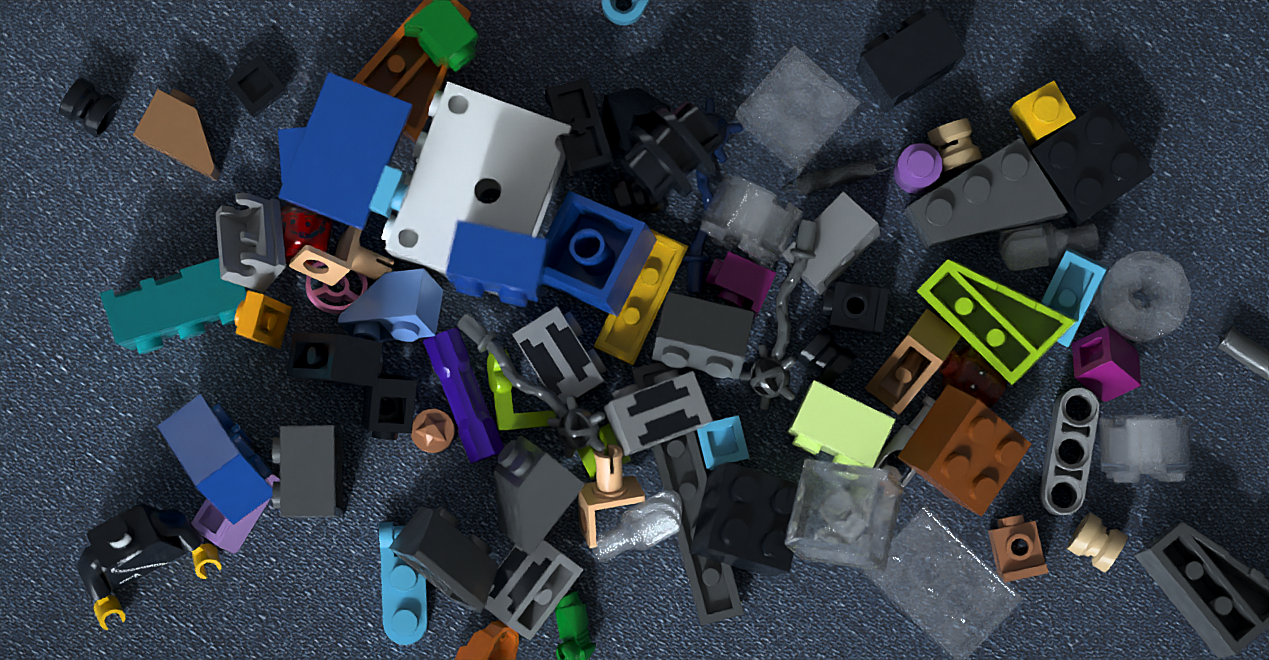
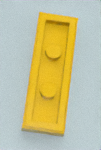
M652 229L650 230L657 241L619 316L608 314L594 345L595 349L632 366L635 364L688 249L687 245Z

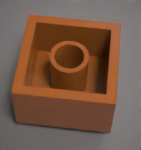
M947 385L902 449L898 458L949 499L982 517L1032 444L980 400Z

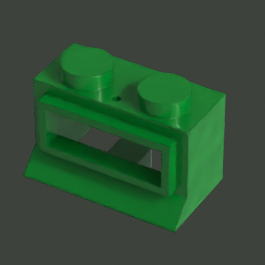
M433 0L404 24V36L418 38V44L437 67L443 64L447 69L451 67L454 72H457L476 56L474 53L476 52L475 47L477 46L478 34L450 0Z

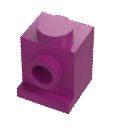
M728 251L724 261L718 258L715 259L705 282L713 285V288L720 291L719 299L739 308H742L744 302L752 305L750 311L754 312V316L757 317L776 272Z

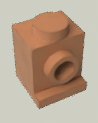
M1023 514L998 519L999 528L989 530L988 534L999 582H1010L1049 573L1047 564H1045L1036 521L1025 522ZM1017 538L1022 539L1026 543V551L1021 556L1015 555L1011 550V544Z

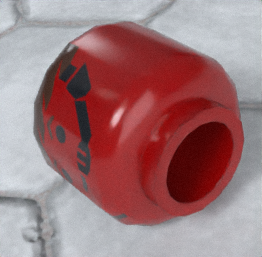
M295 204L282 206L280 210L286 263L290 264V260L305 245L313 246L327 253L333 220ZM306 260L309 265H313L314 261H316Z

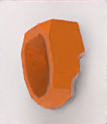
M501 620L492 621L486 628L475 632L466 646L459 647L455 660H516L519 633Z

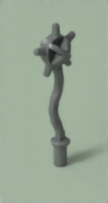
M801 219L795 248L790 249V253L795 255L793 268L781 283L779 293L776 296L775 314L778 320L777 341L771 354H769L766 344L759 345L760 359L754 363L750 371L740 372V379L750 381L754 391L761 395L760 409L763 411L768 410L771 398L783 395L789 401L795 398L794 392L788 386L790 384L789 369L796 364L797 360L794 356L783 360L786 347L790 341L789 296L799 282L802 273L806 270L808 259L816 257L812 250L818 226L817 221Z
M466 314L460 319L457 327L478 344L477 349L479 352L488 350L494 355L504 376L508 378L514 387L526 394L536 395L551 406L560 419L549 418L547 424L557 429L559 437L566 444L564 452L566 458H572L575 450L587 448L588 446H592L599 452L605 450V445L597 438L599 431L598 423L605 418L603 412L592 414L587 409L578 407L575 395L567 396V407L558 398L556 393L542 384H534L520 376L509 356L504 351L503 346L496 340L498 333L495 330L488 331L470 314Z

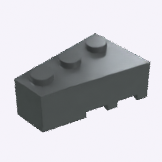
M1019 138L910 204L903 213L925 248L929 249L978 238L987 234L1060 219L1067 213V210L1022 138Z
M1180 522L1165 528L1134 556L1218 659L1236 655L1269 627V581L1258 570L1248 568L1230 556V552L1184 522Z

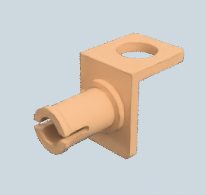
M349 226L340 236L335 256L313 246L305 245L290 260L289 267L333 287L350 270L377 281L384 273L392 271L390 267L394 265V260L360 246L359 239L362 230ZM306 260L323 262L328 268L313 267Z
M607 445L608 456L604 455V451L594 450L597 481L585 483V486L578 493L579 527L589 548L597 547L595 510L645 501V493L636 477H623V450L617 445Z

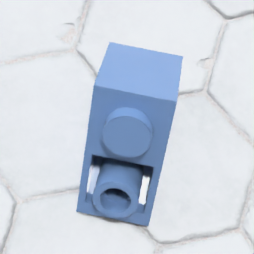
M424 268L384 273L339 315L338 324L351 337L376 342L394 340L412 342L417 340V338L436 336L443 289Z

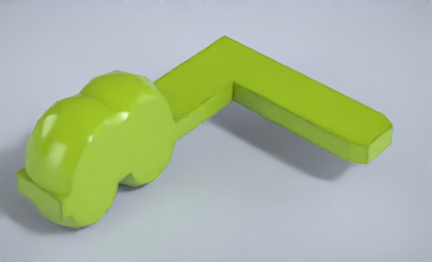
M489 352L487 358L488 382L491 391L494 393L498 431L549 427L547 424L548 419L556 418L554 411L514 414L511 393L513 385L504 376L494 355Z

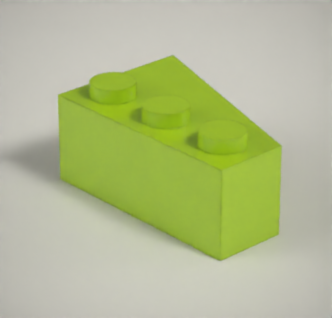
M947 259L917 290L1011 385L1017 383L1078 321L953 259Z

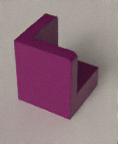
M1109 326L1072 343L1075 379L1102 401H1110L1142 386L1138 351Z

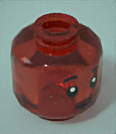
M972 345L965 346L958 352L951 350L939 367V372L943 374L941 380L942 391L947 385H950L977 398L988 408L992 407L999 400L1007 385V380Z

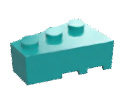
M219 258L180 269V273L154 281L153 277L139 282V287L116 295L113 289L99 294L116 344L131 351L137 349L139 354H145L164 347L162 340L179 334L180 340H185L205 333L204 325L221 320L223 326L235 323L237 307L242 300H245L247 290L250 291V289L221 279Z

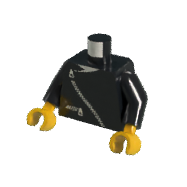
M145 504L136 505L89 530L86 536L91 545L84 549L77 565L78 573L90 599L96 601L93 607L100 626L105 630H108L105 618L109 614L118 613L122 622L126 620L119 600L115 596L109 595L111 590L115 592L188 552H192L194 568L198 577L202 579L208 578L204 566L206 563H214L219 570L222 569L217 547L209 543L202 544L203 537L182 512L176 509L158 510Z

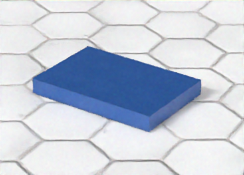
M328 72L278 197L363 231L371 213L370 203L385 165L390 166L412 111V104Z

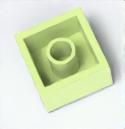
M813 381L808 386L786 434L795 437L792 442L793 446L812 455H816V453L818 454L822 450L834 456L831 464L855 475L859 473L860 469L867 471L873 468L896 419L819 382Z

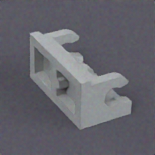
M842 192L815 220L818 222L812 252L816 254V257L808 259L806 270L801 275V278L820 296L881 234L878 222L845 192ZM796 240L782 253L791 268L794 266L795 255L790 253V249L795 248Z
M237 193L235 195L236 202L240 205L248 206V209L237 210L234 207L221 205L215 212L220 276L223 280L264 293L286 267L280 200L274 198L267 200L249 193Z

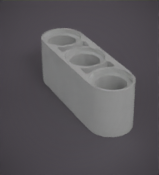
M1074 388L1062 393L1056 399L1053 406L1039 489V501L1042 508L1053 515L1072 514L1082 506L1085 499L1099 416V402L1096 396L1085 388ZM1071 397L1080 398L1086 405V415L1081 421L1071 419L1066 412V404ZM1064 440L1073 441L1078 446L1079 457L1074 464L1064 463L1059 456L1058 449ZM1058 483L1067 485L1072 492V500L1065 508L1056 506L1051 498L1052 489Z

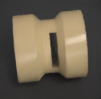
M968 118L947 123L927 133L931 146L937 148L941 156V174L952 173L983 160L979 147L973 145L970 138L973 130Z
M1089 512L1074 531L1066 549L1077 556L1085 555L1089 557L1091 555L1092 565L1102 572H1106L1122 551L1128 535L1118 529H1112L1107 532V527L1103 525L1102 519Z

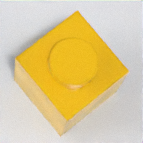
M1055 81L1016 101L1009 109L1030 148L1054 135L1076 119Z

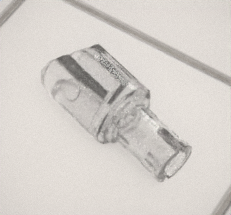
M1047 222L1039 225L1003 230L998 235L997 246L1007 268L1011 271L1043 266H1055L1068 248L1079 253L1096 252L1099 250V237L1094 223L1057 230L1055 226Z
M663 490L644 502L624 511L621 515L620 524L596 536L597 547L592 548L595 556L601 562L606 563L632 547L644 551L679 532L682 514V500L679 494L673 490Z

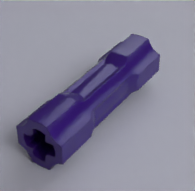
M459 328L449 329L423 340L434 371L439 376L456 420L458 433L470 464L500 454L504 445L495 421L490 416Z

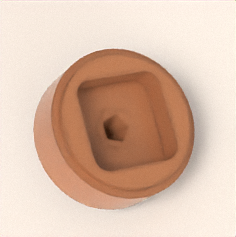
M427 409L420 412L414 418L411 438L419 449L427 453H439L446 450L452 444L455 437V425L445 412L438 409Z

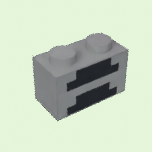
M556 306L512 335L543 385L556 393L558 398L568 407L567 396L575 395L576 401L602 386L604 380L600 374L607 371L594 348L586 352L577 337L584 332L573 314L569 311L562 315Z
M674 369L654 377V386L639 390L638 385L633 384L612 393L614 400L607 404L604 410L617 444L623 450L622 457L698 430L713 421L693 371L680 376L678 369Z
M544 539L531 555L515 544L511 552L498 567L484 607L507 626L530 641L582 573L583 569Z

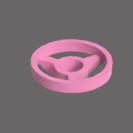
M317 261L312 266L316 268H321L326 264ZM357 273L362 283L361 296L367 290V277ZM308 275L306 277L305 288L308 298L318 309L324 312L341 314L359 297L349 290L350 284L345 276L336 283L344 289L339 293L332 292L326 283H323V287L312 290L310 283L312 277ZM318 298H326L334 303L342 302L343 300L352 303L344 306H332Z

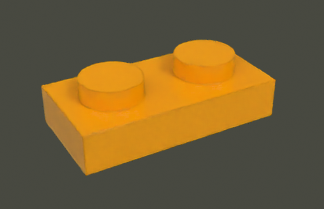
M247 290L245 300L239 303L236 310L235 324L237 329L235 334L260 344L280 349L292 307L264 294Z

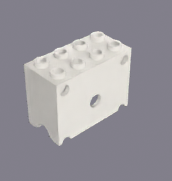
M447 82L444 92L437 90L432 99L428 115L432 116L429 132H421L413 151V157L417 158V164L413 175L405 174L406 177L403 183L409 186L405 202L397 216L390 215L382 234V240L386 241L385 249L392 258L422 269L424 268L427 271L447 277L445 271L457 220L537 237L566 160L559 136H569L572 129L570 125ZM496 189L501 192L497 201L491 204L479 201L484 191ZM484 290L485 292L491 293L493 295H499V293Z

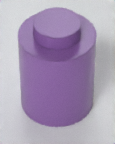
M924 143L912 144L901 153L896 161L893 172L894 179L897 185L908 193H923L930 189L939 178L942 171V159L938 151L932 146Z

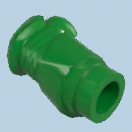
M572 590L564 595L554 610L559 638L563 641L556 648V656L558 660H589L596 649V643L591 642L589 629L587 628L589 625L587 604L583 603L582 598L580 599L577 590Z

